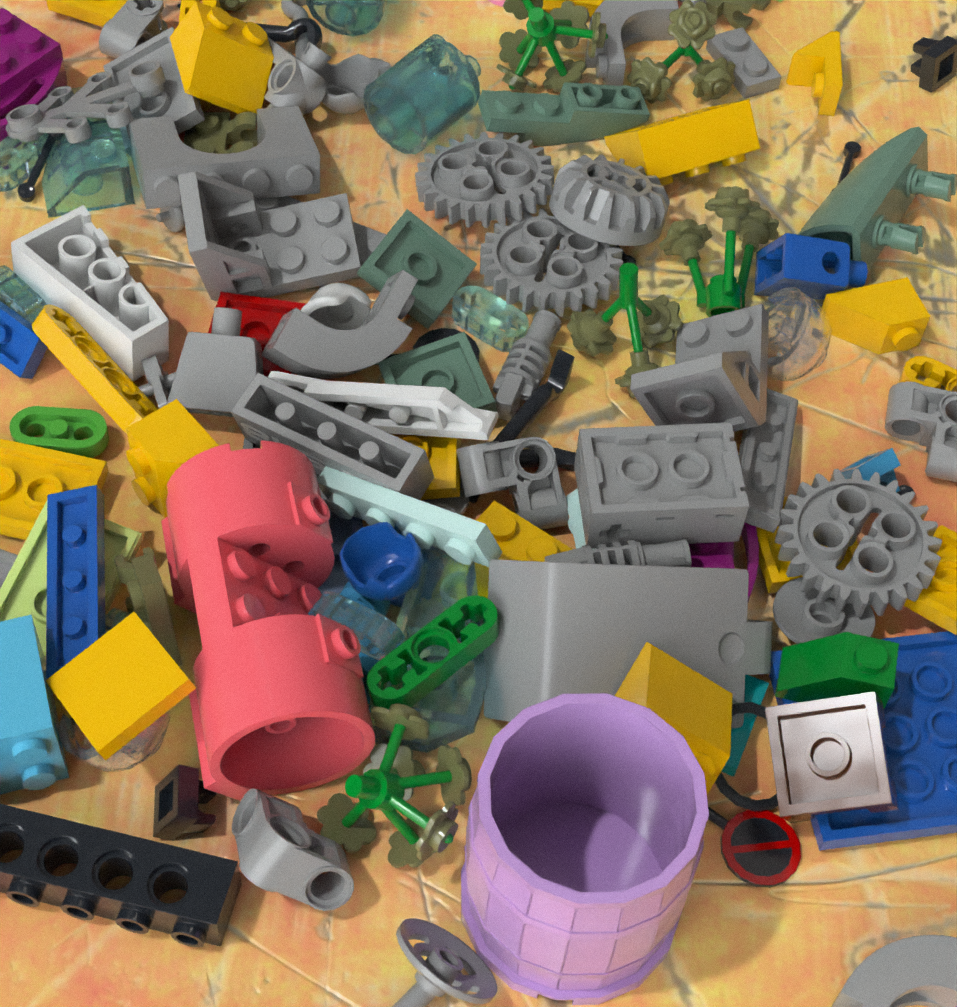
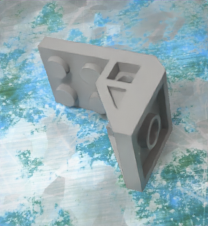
M197 171L178 175L189 254L211 300L218 301L220 292L266 298L360 277L356 274L361 268V261L347 193L260 212L254 194L251 191Z
M758 304L683 324L677 330L675 364L631 375L630 390L655 426L731 422L734 432L760 426L766 422L769 314L764 305Z

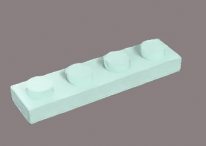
M327 466L317 478L320 490L328 499L326 501L328 508L341 518L350 520L354 516L365 520L369 525L388 522L397 533L405 537L407 533H412L420 548L430 549L431 546L444 550L454 560L465 565H470L473 561L489 567L490 561L492 559L498 560L502 554L501 548L485 523Z

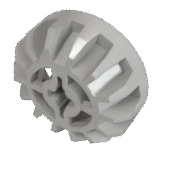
M583 155L577 160L573 159L561 167L556 176L549 200L552 214L569 229L596 241L621 246H640L657 240L661 235L670 204L665 188L660 184L656 175L646 176L644 167L632 168L625 165V159L622 158L619 159L618 163L608 161L604 155H599L594 160L587 155Z

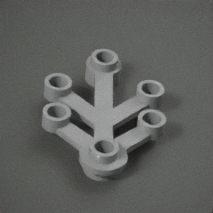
M155 60L138 63L128 71L130 81L117 86L110 72H99L89 77L87 83L75 94L70 86L55 88L39 105L27 104L11 110L6 115L8 122L6 125L7 134L10 138L19 139L21 142H30L40 138L44 133H65L67 141L74 144L83 142L92 136V130L87 118H106L110 128L124 127L133 121L128 103H106L139 92L143 98L154 97L163 92V84L166 79L161 64Z

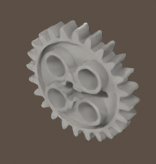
M482 132L479 139H473L469 134H465L463 142H458L451 138L449 139V147L436 145L435 154L425 153V162L417 164L418 172L415 173L419 202H424L425 211L434 210L436 219L448 215L449 224L452 225L463 219L468 228L475 221H481L482 226L488 228L492 220H497L499 224L505 226L506 218L510 216L521 221L523 220L522 211L535 214L537 212L536 204H547V195H551L554 185V166L551 165V156H544V148H533L532 140L520 144L519 135H514L508 140L504 139L503 132H499L494 138H488L487 133Z
M544 208L539 210V216L533 217L530 213L523 211V220L521 221L510 216L507 217V225L505 226L495 223L494 233L487 232L485 234V243H481L480 274L484 275V285L493 286V296L495 297L506 294V305L508 306L518 301L522 302V312H527L534 306L538 307L539 311L555 309L557 315L563 317L565 308L570 307L573 311L581 312L582 304L593 309L597 308L598 298L608 301L610 299V290L617 291L619 267L623 264V250L617 248V245L596 241L574 232L558 221L555 216H548Z
M854 468L850 479H845L839 469H834L830 482L818 473L815 475L812 486L804 482L800 483L797 494H790L784 509L781 510V520L775 537V543L781 545L778 559L790 561L786 572L787 577L803 576L799 588L801 592L808 591L813 587L819 591L816 603L819 605L831 597L835 599L836 612L840 613L846 603L853 604L857 616L862 617L866 605H871L878 616H883L888 603L897 611H900L907 598L915 602L919 598L922 589L929 587L941 560L937 552L942 544V540L933 537L938 524L934 521H924L929 510L928 506L913 507L911 503L916 493L913 491L903 495L896 493L898 488L897 480H893L886 487L880 485V475L877 472L871 476L869 481L862 479L859 469ZM878 513L879 515L872 523L868 535L862 538L846 568L838 570L836 567L844 559L848 546H852L870 514Z

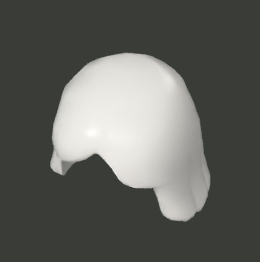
M339 282L331 283L320 288L310 298L308 303L302 307L301 311L327 327L337 330H352L358 328L366 319L371 310V300L366 293L357 287Z

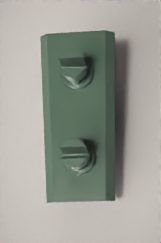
M920 127L910 128L883 144L857 165L828 195L798 235L848 243L850 246V260L866 262L868 273L885 246L917 255L918 247H923L925 241V227L899 222L918 194L951 202V195H955L957 190V174L928 172L927 134Z

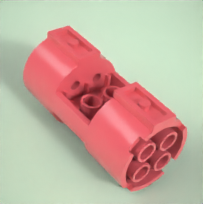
M261 440L260 448L231 451L230 443L205 450L182 464L171 476L167 483L166 509L168 516L161 520L174 604L197 614L202 643V651L197 656L193 667L196 689L189 694L204 789L241 801L246 792L252 788L269 795H278L321 786L346 775L358 767L372 752L376 739L362 679L364 675L359 657L361 651L359 640L352 629L325 617L323 614L325 601L318 588L330 575L335 560L332 547L333 538L328 521L330 519L329 508L321 498L312 462L305 454L291 446Z

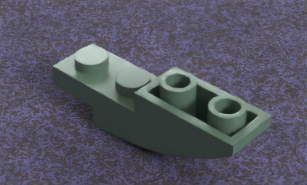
M564 82L559 95L482 90L478 101L487 131L517 133L520 144L532 140L533 146H552L598 139L645 123L650 117L640 88L628 85L613 86Z

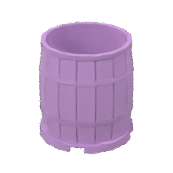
M607 693L561 694L523 709L493 737L478 773L477 787L468 807L465 862L461 869V921L477 955L511 989L536 999L538 994L553 1000H572V1005H599L638 988L668 955L704 848L703 835L709 817L705 774L684 736L650 708Z

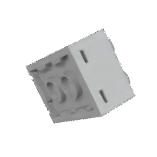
M732 423L579 429L574 469L586 545H590L591 549L596 548V545L600 543H605L606 547H611V542L619 541L622 546L625 545L626 540L631 539L639 541L641 545L667 543L680 539H686L688 544L739 541L749 509L747 493L744 491L745 483L736 442L733 441Z

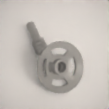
M409 918L400 924L396 931L397 940L405 956L417 970L415 974L417 982L392 1007H426L435 996L442 997L445 993L475 1004H486L493 999L497 993V984L492 972L484 961L463 941L445 929L425 920ZM416 939L425 943H416L413 947L408 940ZM464 968L469 975H463L461 973L462 969ZM468 991L476 992V994H467V993H468Z

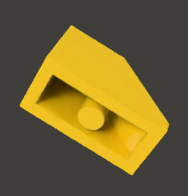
M908 277L826 294L817 325L823 332L876 354H884L897 350L907 351L919 346L931 316Z

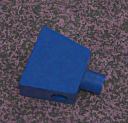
M785 233L756 252L754 295L825 299L826 294L843 291L847 287H863L868 274L867 264L864 261L850 260V246L848 243Z

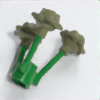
M738 186L719 188L715 198L705 203V209L714 211L718 217L723 219L722 232L726 233L724 274L713 276L706 288L698 262L701 260L698 250L704 248L705 242L713 236L706 224L698 225L693 219L674 221L667 231V237L659 243L665 255L682 256L684 265L689 266L697 293V307H706V315L708 317L745 308V292L753 253L758 250L759 244H767L768 240L777 239L779 234L777 231L779 221L771 218L768 210L760 208V203L749 199L748 189H742ZM736 236H739V239L742 241L741 247L744 250L738 282L736 277H734Z

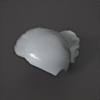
M361 54L353 55L337 64L331 65L326 63L320 73L327 82L326 93L322 100L323 104L332 111L341 114H354L364 109L372 98L379 99L387 96L395 85V75L390 63L378 58H368Z

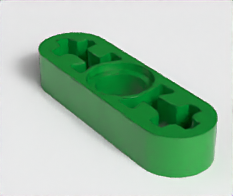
M478 595L461 598L373 665L367 675V685L372 704L375 707H382L388 710L392 704L412 707L494 643L499 635L498 613L494 603L488 598ZM470 619L471 621L477 623L483 619L484 624L478 626L475 623H470L467 626H465V621ZM461 637V643H458L456 639ZM433 645L443 646L449 651L443 660L435 663L426 662L419 657L425 648ZM408 664H410L412 667V669H410L409 671L407 670ZM388 681L393 685H398L402 682L403 687L399 690L391 686L384 689L383 685Z

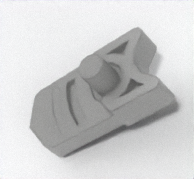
M154 355L141 361L148 383L140 386L139 389L146 397L155 394L160 409L168 404L176 372L168 375L167 371L163 370L157 356Z

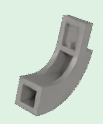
M604 0L595 12H601L600 23H606L608 38L605 40L603 48H596L594 58H589V39L587 40L585 56L587 68H596V77L603 78L604 85H623L626 67L624 49L642 41L674 40V37L669 35L667 31L668 26L672 24L669 20V14L671 11L679 9L678 1ZM593 15L590 20L589 30L592 24Z
M404 270L389 277L364 322L358 328L352 330H337L327 327L301 310L294 308L282 316L261 356L289 372L317 379L340 378L364 370L391 355L405 341L413 329L400 320L407 315L415 301V296L411 292L418 279Z
M920 935L900 939L885 945L868 956L853 971L831 1007H906L914 1005L957 1007V937Z

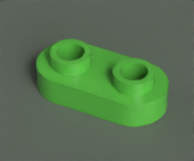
M32 406L16 413L9 427L14 442L90 458L101 454L109 443L105 419L101 414L87 409Z

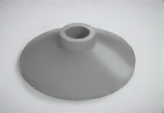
M803 577L793 579L784 584L775 596L773 602L774 619L780 630L796 644L843 632L871 637L873 634L875 615L870 605H866L862 617L857 616L853 604L846 603L840 613L836 612L835 599L831 597L819 605L816 603L819 593L816 588L813 587L805 592L799 590Z

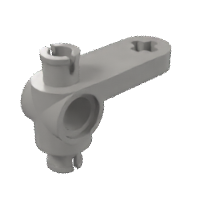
M268 37L274 56L272 62L276 65L270 73L268 91L264 96L270 102L267 108L299 106L302 115L312 112L321 103L326 93L327 82L320 73L332 57L311 42H308L306 49L298 59Z

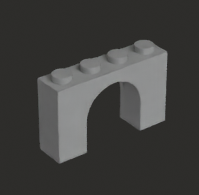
M299 106L257 109V146L246 151L230 154L207 153L185 145L178 136L172 116L133 119L129 124L131 158L146 209L182 206L178 175L194 171L251 191L255 199L320 193V153Z

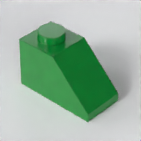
M843 632L783 647L775 697L805 702L875 692L883 702V708H885L895 686L899 643Z

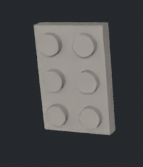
M172 26L103 67L105 72L111 73L117 86L130 81L128 71L134 65L149 60L159 61L166 79L163 84V92L149 98H143L139 92L114 100L112 104L117 102L128 103L133 119L172 116L177 133L180 134L204 121L205 118L199 98L189 95L184 91L170 41V36L175 31ZM128 124L119 128L123 148L131 157Z

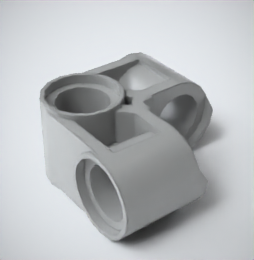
M908 381L893 385L888 395L885 419L887 433L895 438L917 442L919 445L926 446V452H928L925 469L926 476L957 482V392Z
M527 437L500 443L499 441L486 442L456 449L465 497L509 489V495L512 494L515 513L541 530L566 526L568 524V506L560 482L556 454L547 440L540 437ZM523 448H529L538 455L539 467L534 474L526 472L519 463V455Z
M255 788L246 792L237 806L232 821V833L236 839L240 860L239 867L244 876L254 885L264 890L278 892L308 904L317 910H335L343 906L352 896L354 881L342 846L334 840L308 829L306 823L303 822L299 807Z

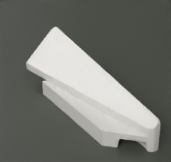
M271 371L268 376L270 379L389 434L488 440L499 417L498 412L473 408L445 387L327 381L279 371Z

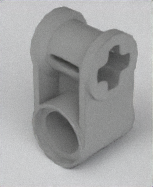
M127 0L115 16L107 21L102 28L99 37L101 53L116 59L167 30V24L162 20L161 12L164 9L163 0Z

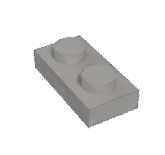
M743 27L716 34L714 38L707 40L706 50L714 60L724 57L727 62H734L736 67L733 74L736 81L733 85L744 99L779 89L782 76Z

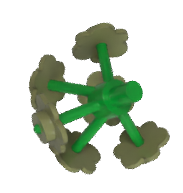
M506 0L503 4L506 12H513L515 18L519 20L529 19L526 24L527 32L523 29H518L515 34L505 32L501 35L499 44L502 50L499 53V58L501 61L509 63L510 69L500 64L496 68L505 73L502 81L509 84L511 90L518 89L524 91L527 85L536 89L538 84L524 77L523 74L528 67L535 68L539 64L537 55L541 52L542 47L546 46L555 66L549 68L545 73L547 78L543 82L545 89L552 88L554 92H561L564 82L578 83L582 79V73L587 68L586 63L582 60L574 62L572 59L562 61L554 41H561L563 47L572 49L578 45L580 38H588L589 58H594L596 48H603L604 42L608 38L606 23H600L601 12H594L589 30L586 25L589 19L588 9L582 5L575 6L572 1H564L561 8H554L550 13H547L542 9L543 0Z
M392 704L389 710L382 707H373L370 715L375 719V725L392 733L389 742L377 744L370 753L372 763L364 767L363 775L353 774L346 780V793L350 797L359 798L358 803L353 804L347 795L337 793L328 800L327 805L322 806L318 810L317 818L323 824L320 833L322 836L334 840L343 846L348 853H357L362 845L370 844L376 837V828L367 819L369 817L368 809L381 810L398 830L389 838V844L392 847L388 854L389 863L395 868L403 867L406 864L415 868L420 866L433 853L442 852L453 842L458 829V824L455 822L458 809L455 807L465 803V791L470 788L472 781L471 769L468 761L461 757L460 750L457 747L451 748L449 745H441L438 749L439 766H437L436 772L425 774L423 765L417 760H412V749L407 745L400 744L402 739L414 740L418 738L427 740L430 736V724L421 718V714L406 705ZM440 784L445 806L442 810L435 812L433 816L428 817L406 801L413 796V788ZM399 812L402 813L404 816H406L407 819L405 820V819L399 814Z

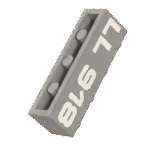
M260 373L255 375L231 411L246 440L259 446L261 440L291 446L309 458L317 474H321L327 466L418 500L422 498L434 479V474L424 449Z

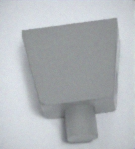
M216 307L213 313L211 333L188 332L168 403L177 399L189 413L233 417L232 409L257 373L264 375L261 344L255 338L240 336L242 311Z

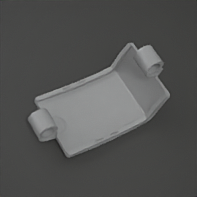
M492 559L489 563L488 599L497 608L499 635L494 643L473 658L470 663L485 664L484 716L507 722L515 718L523 709L561 694L607 693L615 696L646 642L733 694L732 704L744 703L745 675L771 674L772 622L747 620L749 574L746 569ZM468 619V620H467V625L470 624V623H475V622H473V621H471L470 619ZM482 619L475 624L481 626L484 624V620ZM744 713L736 714L732 717L731 728H740L743 725Z

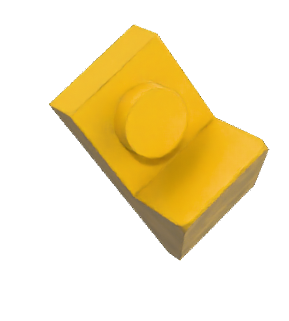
M831 31L797 50L791 59L786 83L794 86L811 87V97L817 98L818 115H835L842 90L839 31Z

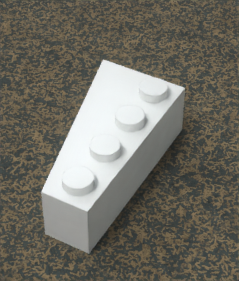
M84 205L11 242L14 283L42 307L50 304L69 313L132 381L145 375L142 360L154 355L157 356L161 365L169 360L168 318L142 283H136L132 278L129 265L122 256L117 257L109 246L108 237L101 228L96 229L91 222V214Z

